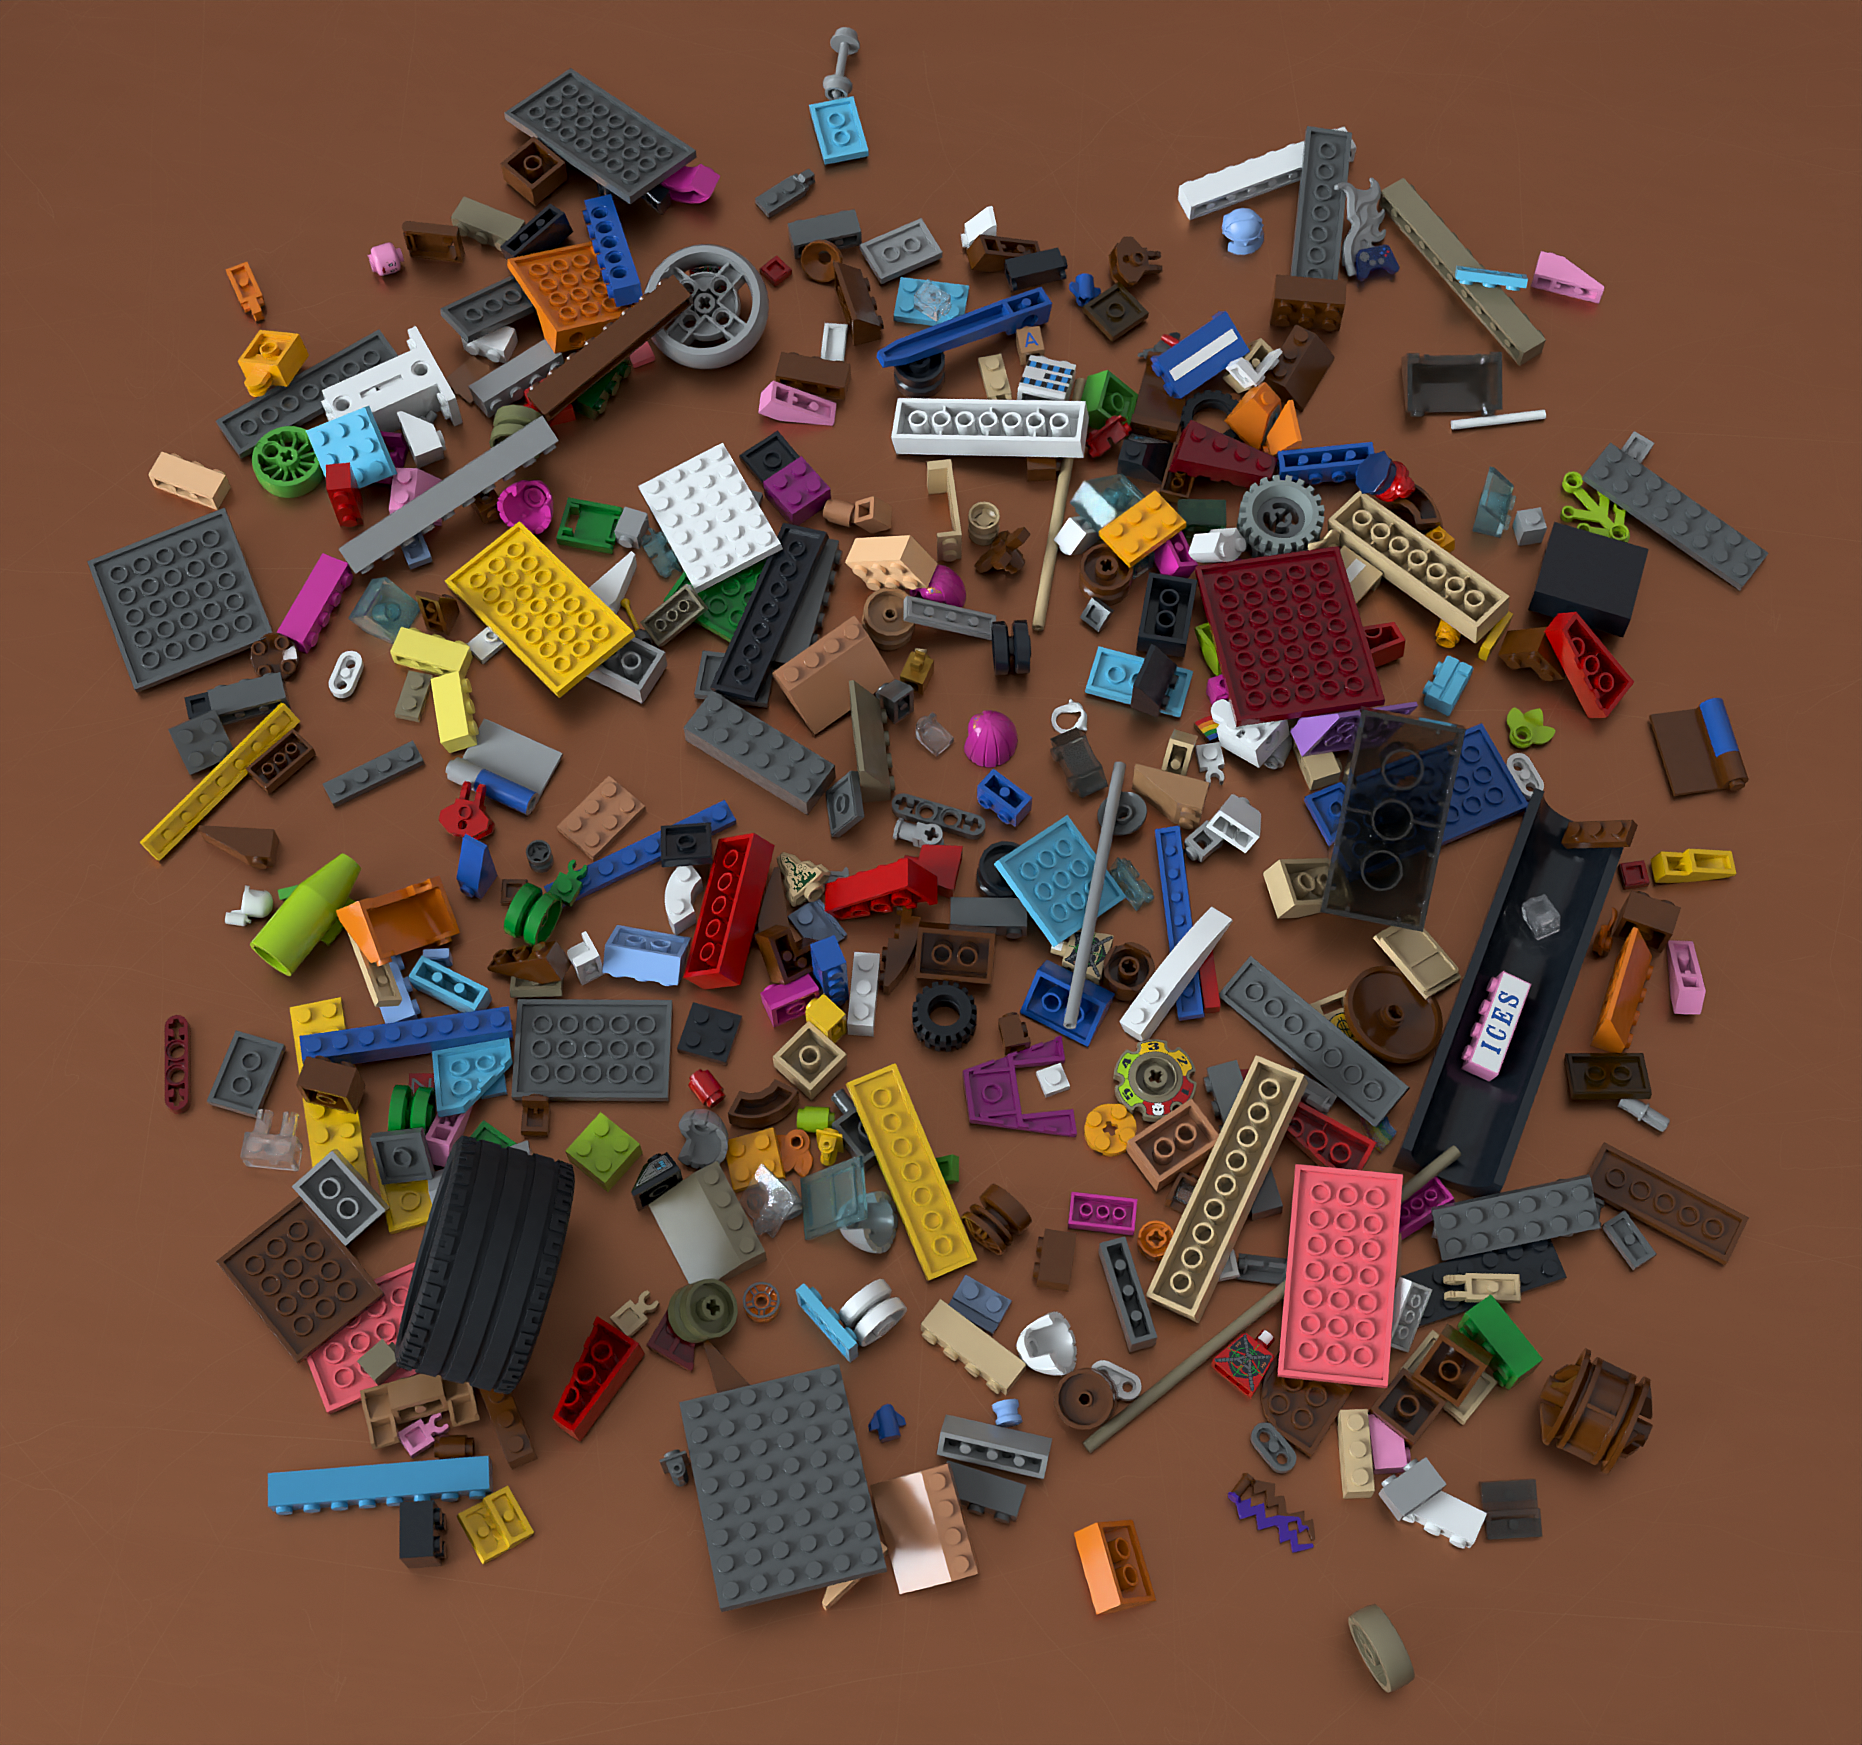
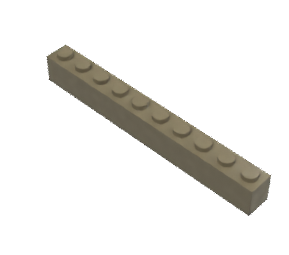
M1402 178L1383 189L1379 200V205L1382 209L1385 210L1388 216L1515 362L1520 366L1542 353L1546 341L1543 333L1532 325L1528 316L1517 308L1514 300L1503 292L1500 285H1497L1496 288L1485 287L1481 282H1473V285L1459 283V280L1455 278L1456 266L1485 269V267L1479 264L1471 251L1460 243L1457 235L1446 227L1443 219L1432 211L1429 203L1417 194L1415 187Z

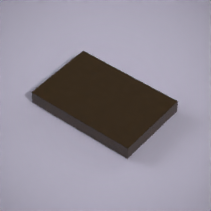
M1643 1053L1565 1054L1564 1061L1572 1099H1651L1652 1091Z

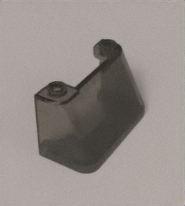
M1490 352L1489 354L1429 356V354H1424L1422 357H1420L1419 353H1407L1402 357L1405 409L1407 413H1410V417H1424L1425 413L1481 412V416H1494L1496 411L1502 410V352Z

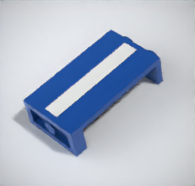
M1219 311L1212 316L1213 319L1198 330L1162 354L1150 358L1153 362L1151 365L1153 371L1158 377H1162L1165 382L1163 385L1164 389L1170 397H1184L1224 370L1231 361L1243 357L1250 352L1227 311Z

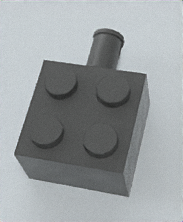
M840 1089L832 1095L831 1100L844 1115L832 1123V1129L837 1130L839 1134L843 1135L844 1148L860 1168L866 1172L877 1164L878 1161L852 1099L844 1089Z

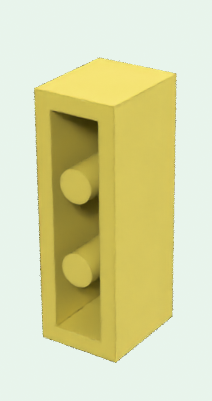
M401 627L390 651L394 663L438 676L459 671L465 678L473 659L470 646L462 641H449L437 634L428 635L416 628L407 629Z
M459 671L432 678L431 685L440 743L449 753L477 745L476 735L479 734L476 722L473 720L475 707L469 696V693L472 692L469 679L464 678Z

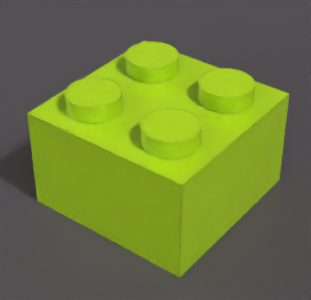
M601 1112L565 1151L568 1160L607 1192L611 1190L643 1154L640 1144Z

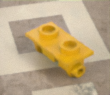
M831 1128L816 1129L817 1144L821 1151V1163L825 1166H831L836 1161L837 1153H844L843 1135Z

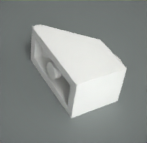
M992 206L985 208L965 223V233L961 234L963 248L967 247L968 249L979 234L996 236L997 224Z
M1094 515L1070 517L1054 538V541L1060 545V550L1067 555L1082 554L1101 539L1099 530L1105 526Z

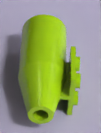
M341 853L301 882L250 943L251 948L272 967L285 975L291 976L320 940L330 946L343 930L344 926L339 921L336 911L355 903L354 900L349 898V895L359 876L361 867L352 858Z

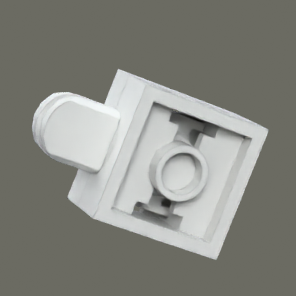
M1220 699L1213 703L1211 707L1212 719L1215 723L1219 724L1216 729L1220 746L1258 768L1290 735L1287 720L1236 727L1230 702Z

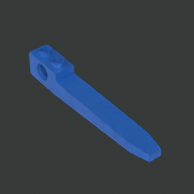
M1042 287L900 338L877 351V359L883 368L905 365L1003 331L1007 335L1016 333V329L1026 326L1035 327L1047 323L1050 317L1052 302Z

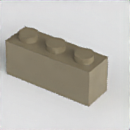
M463 197L451 216L452 224L459 227L461 236L471 237L481 244L496 247L501 252L500 246L526 225L525 220L467 197Z

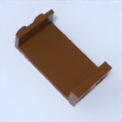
M1148 351L1142 384L1130 422V427L1132 428L1130 432L1174 443V441L1176 442L1182 409L1185 406L1187 395L1182 398H1174L1167 394L1163 386L1165 382L1161 376L1158 377L1151 367L1153 362L1150 359L1152 356L1160 355L1163 352Z

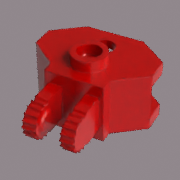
M464 781L459 799L456 798L454 804L440 811L439 822L454 836L463 838L467 834L479 841L492 834L495 826L494 821L485 812L486 785L479 784L475 800L469 801L472 785L471 782Z

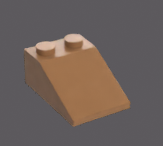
M1136 764L1132 789L1173 823L1180 825L1184 829L1199 828L1209 782Z

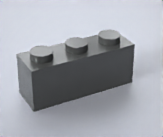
M855 209L788 223V235L795 259L801 258L804 248L815 240L830 241L839 250L862 244L861 229Z
M280 672L267 673L262 677L243 679L238 683L219 685L214 689L207 690L211 710L215 709L222 725L270 714L280 703H284L291 709L286 685Z
M951 897L950 924L996 928V935L1015 939L1027 934V910L1019 898Z
M947 1460V1463L950 1462L961 1504L967 1506L969 1512L983 1515L986 1512L994 1515L995 1520L1009 1524L1010 1520L1016 1522L1026 1491V1485Z

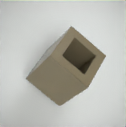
M383 1339L357 1360L377 1385L384 1383L400 1368L396 1365V1345L393 1342L388 1345Z

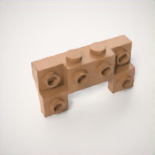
M418 1374L360 1391L370 1444L373 1450L399 1443L397 1425L448 1410L453 1427L480 1420L473 1387L468 1382L460 1384L444 1380L440 1375L432 1377Z

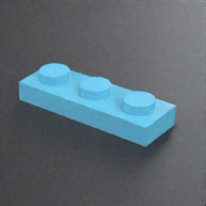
M1456 266L1455 278L1461 284L1473 285V282H1481L1483 286L1489 288L1504 285L1506 289L1520 291V288L1527 287L1528 278L1526 274Z

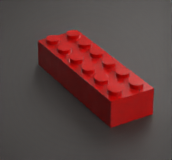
M750 833L718 840L683 978L704 990L741 984L775 845L759 835Z

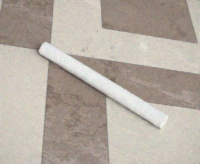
M1536 410L1451 420V428L1456 430L1546 419V411Z

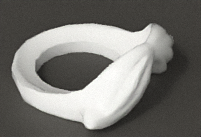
M1070 699L1067 705L1056 708L1052 713V726L1060 734L1072 735L1080 730L1087 731V714L1080 703ZM1081 712L1078 722L1071 729H1061L1056 723V718L1062 713Z

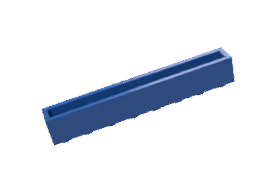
M509 1006L303 1035L299 1036L303 1064L306 1056L315 1058L317 1055L326 1057L331 1062L340 1064V1062L358 1064L428 1054L436 1050L509 1038L511 1042L513 1041L510 1010Z

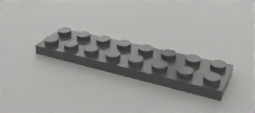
M1311 126L1306 127L1290 276L1338 280L1346 193L1343 190H1335L1334 186L1348 180L1352 132Z
M377 330L296 375L288 387L277 386L266 392L265 395L257 397L216 420V423L240 459L253 453L257 442L269 431L284 426L299 427L326 412L321 401L325 400L322 390L397 357L398 354L382 332Z
M1611 442L1581 479L1738 590L1742 589L1769 554Z
M1252 956L1246 960L1220 991V998L1375 1128L1380 1125L1410 1089V1087Z

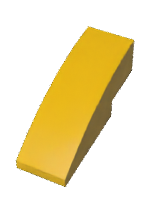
M1687 849L1683 853L1661 851L1650 859L1655 883L1696 882L1736 875L1732 851Z

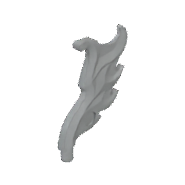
M1374 178L1369 179L1371 186L1368 190L1356 189L1348 182L1338 183L1334 186L1335 190H1343L1347 196V220L1351 223V229L1343 241L1341 258L1348 277L1357 274L1354 263L1358 257L1362 256L1360 254L1366 252L1369 255L1375 249L1372 243L1380 242L1386 236V229H1383L1381 232L1378 231L1379 224L1384 219L1385 210L1377 211L1381 188Z

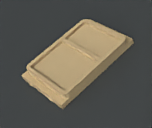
M1410 916L1382 930L1373 937L1425 1000L1461 979L1456 964L1418 920L1411 919Z

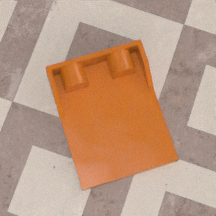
M592 241L510 258L507 262V267L536 308L545 340L555 354L584 347L585 342L601 334L602 329L608 323H614L618 320L625 309L636 305V303L616 307L614 298L609 299L606 285H609V283L604 284L601 270L604 268H599L596 257L599 253L595 254Z

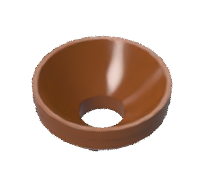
M820 239L809 243L801 254V265L804 272L811 279L818 282L833 280V263H843L839 249L827 240ZM820 252H829L831 262H823L820 258Z

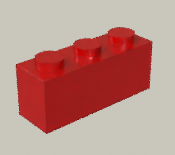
M350 462L327 464L326 490L339 525L354 527L364 524L363 498Z

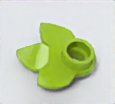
M1513 707L1507 715V724L1511 729L1509 739L1518 748H1527L1531 744H1545L1555 734L1556 730L1554 728L1543 726V713L1540 708L1523 714L1519 709ZM1518 735H1523L1525 739H1520Z

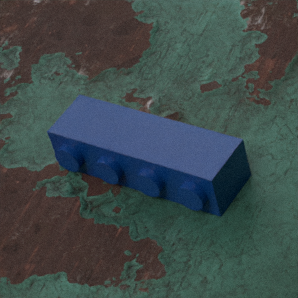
M834 935L812 943L810 947L814 982L819 988L820 997L825 994L839 1007L845 1004L846 1000H849L846 960Z

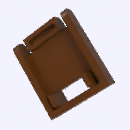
M405 221L402 224L404 239L411 257L463 263L465 251L458 226Z

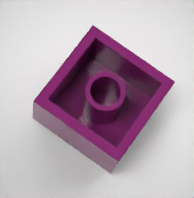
M802 456L763 481L765 497L782 517L792 525L799 526L824 509L828 499L831 500L830 487Z

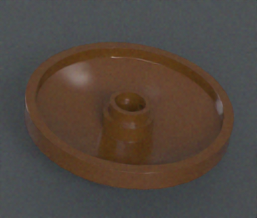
M1392 966L1369 968L1359 974L1346 991L1344 1015L1347 1025L1360 1045L1374 1056L1393 1063H1411L1426 1056L1438 1043L1442 1033L1443 1019L1437 999L1433 995L1425 1000L1399 968Z

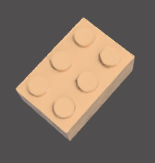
M911 535L856 538L845 561L853 573L859 576L869 589L874 591L882 588L913 590L916 588H928L938 564Z

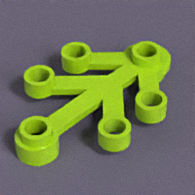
M1568 472L1562 482L1563 489L1568 493H1574L1589 511L1565 506L1562 508L1560 518L1564 522L1579 519L1600 523L1604 528L1590 527L1587 523H1580L1577 528L1628 543L1630 532L1624 525L1627 511L1618 509L1617 506L1619 505L1614 503L1612 511L1615 514V520L1613 523L1608 517L1610 499L1597 491L1600 497L1598 506L1581 487L1583 480H1581L1582 476L1577 472ZM1564 512L1571 513V516L1565 515Z

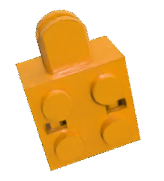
M259 330L238 360L246 377L244 384L249 394L253 397L263 396L271 385L288 387L309 354L299 334Z

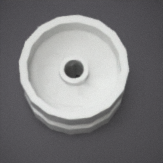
M878 1279L865 1286L838 1313L840 1321L845 1327H855L853 1332L861 1346H867L886 1334L900 1321L907 1311V1307L899 1297L890 1298L892 1289L884 1279Z

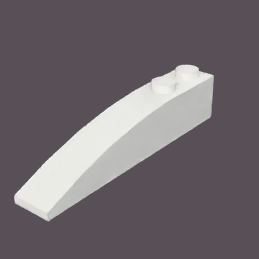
M1211 907L1194 924L1155 971L1119 1021L1126 1033L1139 1041L1150 1039L1233 922L1230 917Z

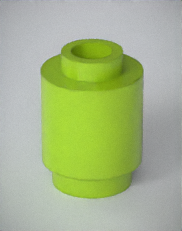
M805 1106L804 1109L798 1108L797 1129L816 1133V1129L832 1128V1123L835 1121V1113L830 1111V1107Z

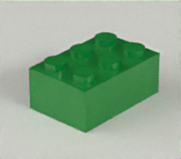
M1491 1294L1468 1310L1457 1325L1459 1332L1494 1355L1488 1366L1494 1372L1493 1377L1502 1387L1505 1386L1508 1391L1532 1374L1543 1361V1358Z

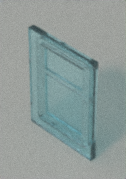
M863 1156L854 1157L800 1179L805 1240H811L868 1218Z

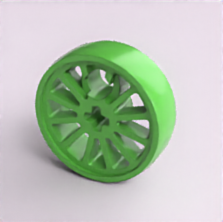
M295 426L279 427L266 433L257 442L252 454V466L257 480L269 493L283 498L299 497L311 492L322 481L324 473L315 451L306 454L313 447L305 429ZM292 442V446L286 447L285 443ZM299 443H303L304 445L297 451ZM269 454H277L275 457H268Z

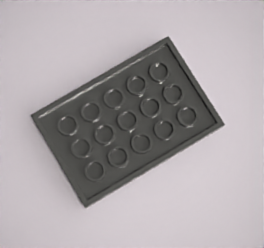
M518 999L512 1100H522V1096L541 1094L554 1101H669L672 1000Z

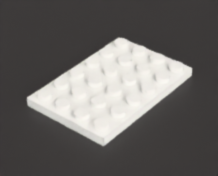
M723 443L638 486L696 593L783 549Z

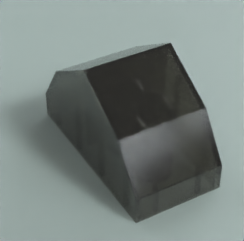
M1361 706L1337 800L1325 868L1320 912L1423 932L1463 746L1465 726Z

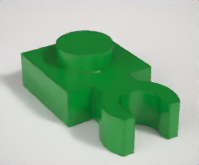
M574 859L568 864L569 872L567 875L560 872L548 891L562 897L563 904L570 907L583 888V883L579 880L586 877L588 873L587 865H584L580 871H574L577 865Z

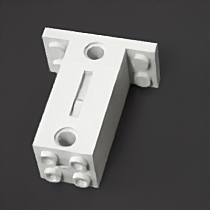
M416 326L407 330L410 338L407 340V344L411 351L322 390L325 400L321 401L326 411L328 421L370 406L378 428L383 432H394L401 429L397 412L400 411L419 418L421 415L425 417L430 410L434 412L441 410L445 419L450 418L454 426L463 423L456 397Z

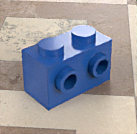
M992 769L977 786L978 802L984 808L992 809L996 812L999 819L1006 824L1010 823L1017 827L1031 811L1032 797L995 769Z

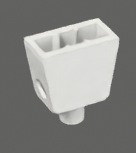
M1231 794L1206 827L1246 853L1260 837L1261 813L1250 805L1248 799Z

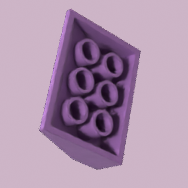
M1417 702L1363 708L1354 711H1342L1334 714H1321L1314 717H1301L1290 732L1302 757L1380 745L1418 707Z

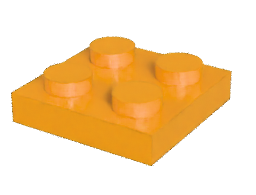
M773 1127L728 1140L726 1158L735 1193L770 1184L780 1179H786L776 1130Z

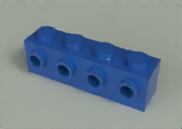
M1373 442L1278 451L1276 457L1278 459L1275 465L1276 475L1280 476V480H1285L1286 475L1292 476V482L1297 483L1298 479L1305 481L1304 484L1317 485L1321 482H1342L1344 480L1356 479L1358 466L1370 454L1375 453Z

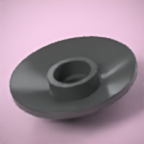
M1121 792L1113 835L1130 834L1139 829L1145 822L1147 807L1139 795L1132 792ZM1107 798L1101 803L1097 813L1098 822L1101 827Z

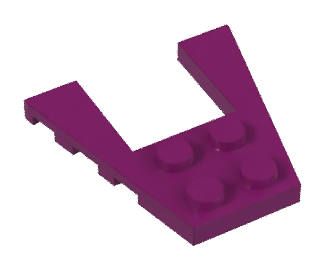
M1062 1036L1055 1037L1054 1040L1045 1043L1041 1042L1032 1045L1031 1048L1020 1052L1016 1051L1007 1054L1006 1057L994 1061L993 1059L963 1070L962 1076L969 1123L1076 1137L1077 1129L1073 1109L1022 1114L1015 1068L1064 1064L1065 1055Z

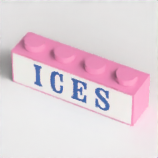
M1504 971L1497 977L1490 979L1486 989L1489 992L1487 1000L1484 999L1478 1010V1013L1481 1014L1480 1019L1474 1023L1470 1031V1036L1473 1038L1470 1045L1465 1047L1461 1059L1464 1060L1461 1069L1489 1082L1498 1076L1528 995L1530 983Z

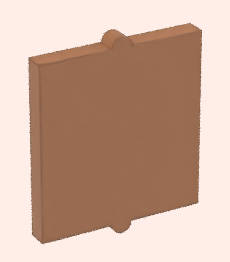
M473 355L450 374L446 381L451 390L454 391L455 396L461 397L471 406L474 401L469 385L492 371L487 364L484 365Z

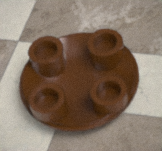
M281 633L263 635L262 638L265 639L255 641L251 646L250 657L255 672L259 677L267 673L280 672L284 680L289 678L296 671L299 663V652L295 643Z

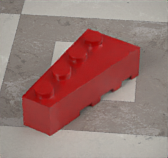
M598 1316L594 1320L591 1334L584 1343L581 1357L573 1368L571 1380L566 1385L552 1417L560 1429L581 1442L645 1355L638 1342Z

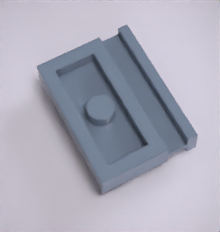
M820 898L817 901L808 902L788 916L789 922L802 939L807 937L823 940L834 935L838 942L847 939V933L837 920L825 912V905Z
M965 1275L948 1305L982 1331L993 1336L1011 1306L1012 1300Z

